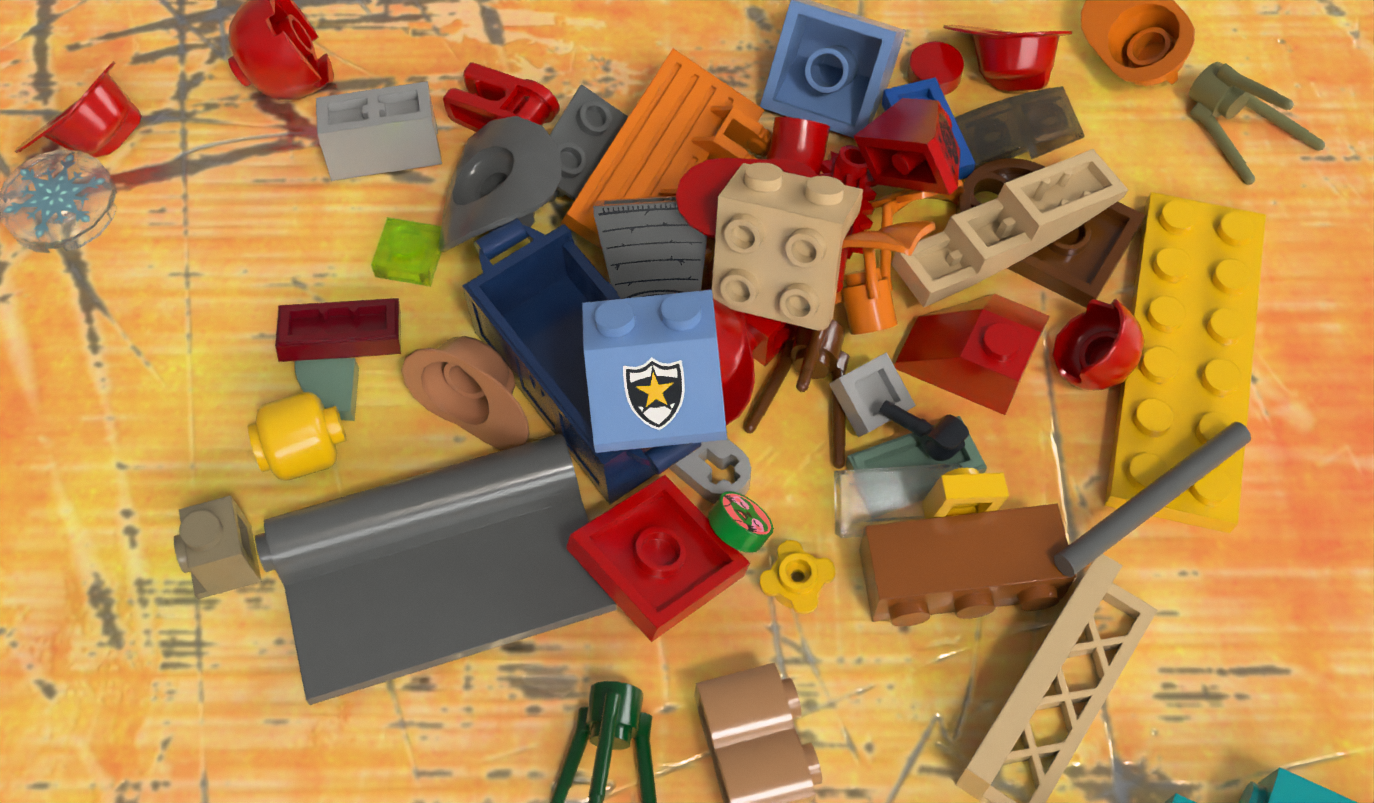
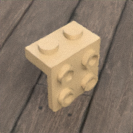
M743 163L718 196L712 279L713 299L733 310L814 330H825L831 323L834 315L843 240L860 212L863 189L844 185L840 180L829 176L810 178L783 172L780 167L770 163Z

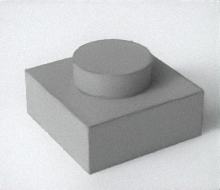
M887 352L829 383L858 437L890 421V419L879 414V410L886 400L906 411L916 406Z

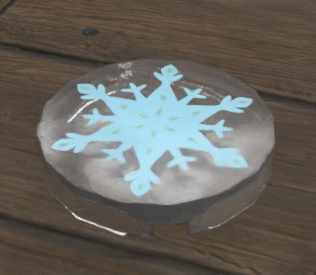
M55 150L39 154L19 165L3 183L0 191V220L18 244L35 252L50 253L48 249L61 247L65 251L78 249L99 237L114 219L117 209L114 203L117 194L116 184L101 162L84 152Z

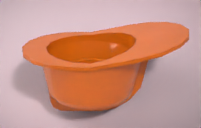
M1086 0L1081 11V29L1088 43L1118 77L1124 81L1143 86L1157 85L1165 81L1173 85L1178 81V71L1182 68L1195 44V28L1188 15L1174 0Z

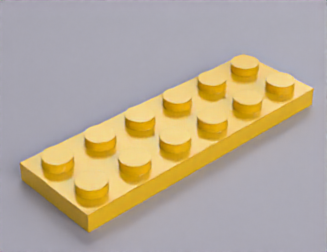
M1150 192L1144 207L1145 217L1142 222L1130 311L1142 328L1145 343L1138 366L1120 385L1104 506L1118 509L1231 423L1240 422L1247 427L1266 214ZM1245 446L1154 514L1153 517L1231 533L1238 525Z

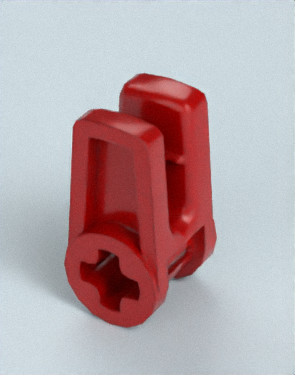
M473 62L469 63L463 73L464 83L468 92L451 88L443 97L444 107L450 120L474 132L479 131L489 121L513 116L543 125L544 123H551L560 111L557 98L544 85Z

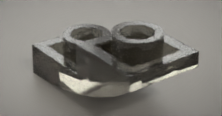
M1063 86L1009 97L955 117L976 163L974 170L985 163L998 159L1014 158L1025 152L1029 153L1032 160L1084 138L1083 130Z

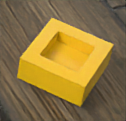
M968 467L946 472L940 476L922 501L925 519L997 511L1009 497L1004 472L979 473L977 469Z

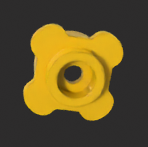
M784 541L778 546V559L773 567L762 572L759 581L760 588L765 595L774 596L778 602L794 609L795 612L809 614L817 608L818 597L824 584L831 583L834 580L836 574L835 565L829 558H816L805 552L798 541ZM794 572H800L803 574L804 579L796 582L792 579L791 575Z

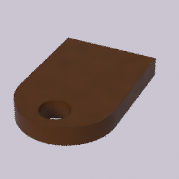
M1017 158L998 159L985 163L975 169L963 184L964 193L959 195L956 214L982 204L976 199L975 194L988 191L999 195L1004 183L1045 168V166ZM1116 202L1073 231L1007 269L1087 308L1090 300H1097L1140 228L1145 214L1120 202Z

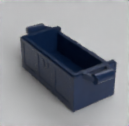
M516 218L474 241L483 273L462 285L475 333L482 342L490 345L502 356L503 360L513 371L515 384L555 435L563 433L569 453L609 504H612L653 475L661 474L701 447V442L595 453L584 359L582 303L621 298L609 281L607 282L574 244L571 231L565 224L544 235L531 227L522 225L520 220ZM528 238L530 240V243L494 265L490 262L491 259L524 239Z

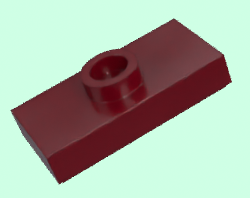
M399 298L279 305L275 343L278 362L401 354V310Z

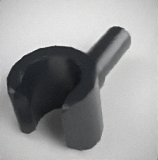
M888 400L883 403L879 410V414L919 437L927 454L936 461L951 459L965 447L964 440L969 436V430L966 425L951 414L944 416L938 423L932 426L923 418L916 417Z

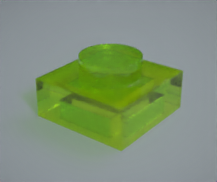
M387 217L371 263L375 277L431 287L442 253L438 251L441 226Z

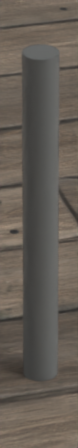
M1240 422L1231 423L1054 556V562L1058 570L1067 577H1073L1248 444L1251 441V434L1247 427Z

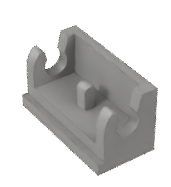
M428 81L316 98L317 135L331 181L442 164L437 138L438 129Z

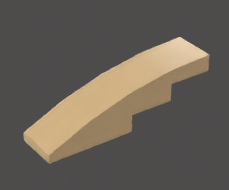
M1092 149L1004 183L996 199L951 216L943 232L920 240L911 256L896 252L891 265L921 305L926 307L983 281L1068 234L1124 198L1128 189L1095 150Z

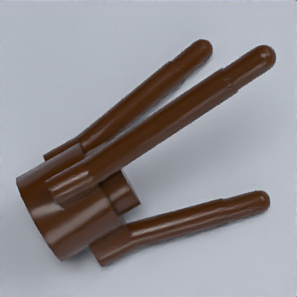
M832 319L825 330H814L798 326L794 340L785 342L781 359L744 424L745 432L753 433L756 430L792 365L799 373L796 388L800 392L807 391L811 378L821 379L830 372L832 373V381L846 374L850 356L841 350L845 331L838 322ZM832 390L833 465L835 468L841 469L845 465L846 414Z

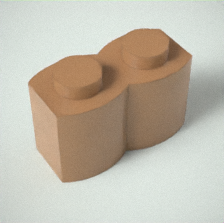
M770 663L696 683L695 701L713 760L723 802L812 803L815 797L814 785L822 783V773L812 743L801 745L794 727L793 719L800 718L802 712L793 680L791 678L781 680L775 663Z

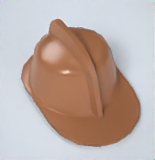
M467 336L453 337L437 349H417L405 358L402 367L405 385L413 397L428 411L460 426L483 442L500 450L526 444L530 435L528 420L520 403L512 395L515 388L513 371L503 360L502 356L490 345L479 339Z

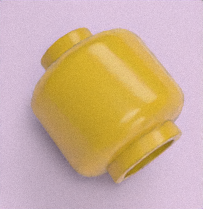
M303 392L263 404L257 410L256 423L248 425L251 447L262 472L271 470L278 479L284 481L333 467L337 460L336 444L347 441L337 407L333 406L325 409L320 398L311 392Z

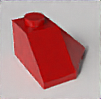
M991 294L918 316L894 367L898 371L1006 415L1050 316L997 294Z

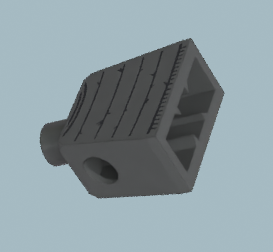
M675 196L596 201L593 206L594 218L610 283L621 299L701 291L707 236L688 225L678 211Z

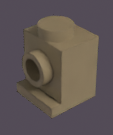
M231 495L179 509L181 524L179 535L174 536V549L181 570L184 573L191 572L194 595L197 599L262 582L251 524Z

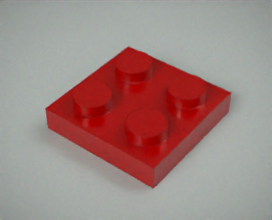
M666 475L571 533L566 546L571 555L651 642L743 578L750 565V562L738 550L726 544L716 535L709 523V519Z

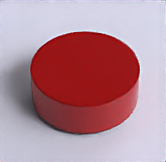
M933 41L921 44L915 48L910 56L907 72L908 80L910 83L936 77L943 94H949L960 84L964 60L960 52L947 43Z

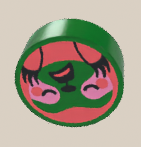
M727 491L722 493L708 512L709 523L716 535L732 548L742 552L753 553L759 551L774 530L772 521L767 513L757 503L736 492Z

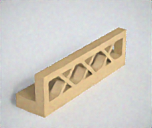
M1104 554L1091 563L960 776L956 786L982 803H1017L992 787L991 783L1002 765L1028 761L1036 788L1028 803H1046L1158 611L1113 583L1123 565ZM1102 600L1135 619L1127 635L1100 639L1093 614ZM1084 631L1088 642L1076 644ZM1118 649L1108 664L1104 651ZM1092 654L1099 676L1098 684L1095 688L1069 692L1062 670L1065 660L1070 657ZM1053 682L1057 695L1044 697ZM1086 702L1077 718L1073 704ZM1060 706L1068 735L1064 742L1037 747L1029 720L1036 710ZM1021 735L1024 749L1011 752ZM1055 756L1044 774L1040 758Z

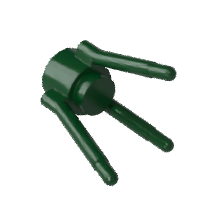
M603 681L591 685L588 707L579 708L576 731L550 803H565L589 737L590 743L597 746L588 803H603L612 750L629 748L631 738L635 739L641 802L657 803L650 745L652 715L641 712L643 692L641 689L616 681Z

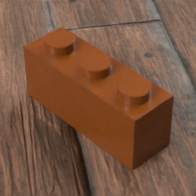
M1058 503L865 526L859 553L872 622L891 620L892 625L904 627L923 623L930 618V615L955 612L958 618L972 619L988 615L995 610V607L1020 604L1021 610L1038 611L1055 606L1060 602V599H1063L1076 578V574L1073 577L1063 575L1054 562V556L1068 546Z

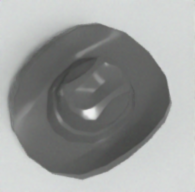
M518 116L489 121L468 139L455 167L447 191L438 251L446 252L487 231L491 232L516 218L520 220L522 225L528 227L535 223V211L552 199L560 184L562 160L557 144L542 125Z

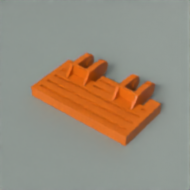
M672 48L561 223L602 249L594 218L593 206L596 201L675 196L679 181L691 167L706 161V159H756L746 149H749L756 156H767L772 133L758 122L765 110ZM707 236V239H712L714 241L715 237ZM706 244L704 266H707L713 255L712 249L709 248L708 244Z

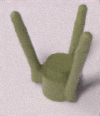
M1218 61L1212 63L1197 77L1190 88L1189 96L1197 103L1190 114L1204 124L1233 168L1238 172L1244 183L1248 185L1255 182V176L1215 117L1222 115L1226 119H1231L1244 106H1247L1315 150L1320 151L1325 148V142L1262 101L1274 104L1284 110H1291L1294 106L1291 99L1241 75L1227 63L1222 64Z

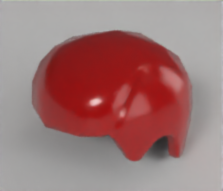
M1095 299L1090 300L1086 312L1070 319L1056 335L1052 358L1058 373L1069 384L1085 390L1099 391L1123 383L1140 362L1145 343L1142 328L1131 312L1117 299H1114L1111 304Z

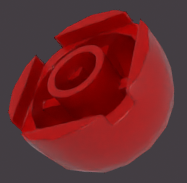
M247 0L238 8L229 25L228 40L233 56L228 58V63L233 74L241 84L246 87L253 84L258 91L266 96L277 100L301 99L331 84L334 79V72L328 54L326 53L319 59L317 58L312 42L319 37L293 0Z

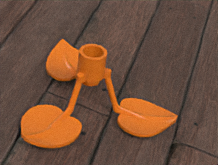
M958 180V189L950 195L901 189L870 203L874 209L882 207L881 229L878 231L859 232L844 238L842 249L847 247L863 248L865 270L845 274L847 286H844L840 292L836 293L835 304L844 303L851 335L875 332L898 325L891 291H893L890 277L891 251L911 256L919 240L936 229L934 221L893 224L894 214L910 202L919 199H940L957 205L960 193H964L963 181ZM874 249H880V267H876ZM714 258L706 268L708 277L713 274Z

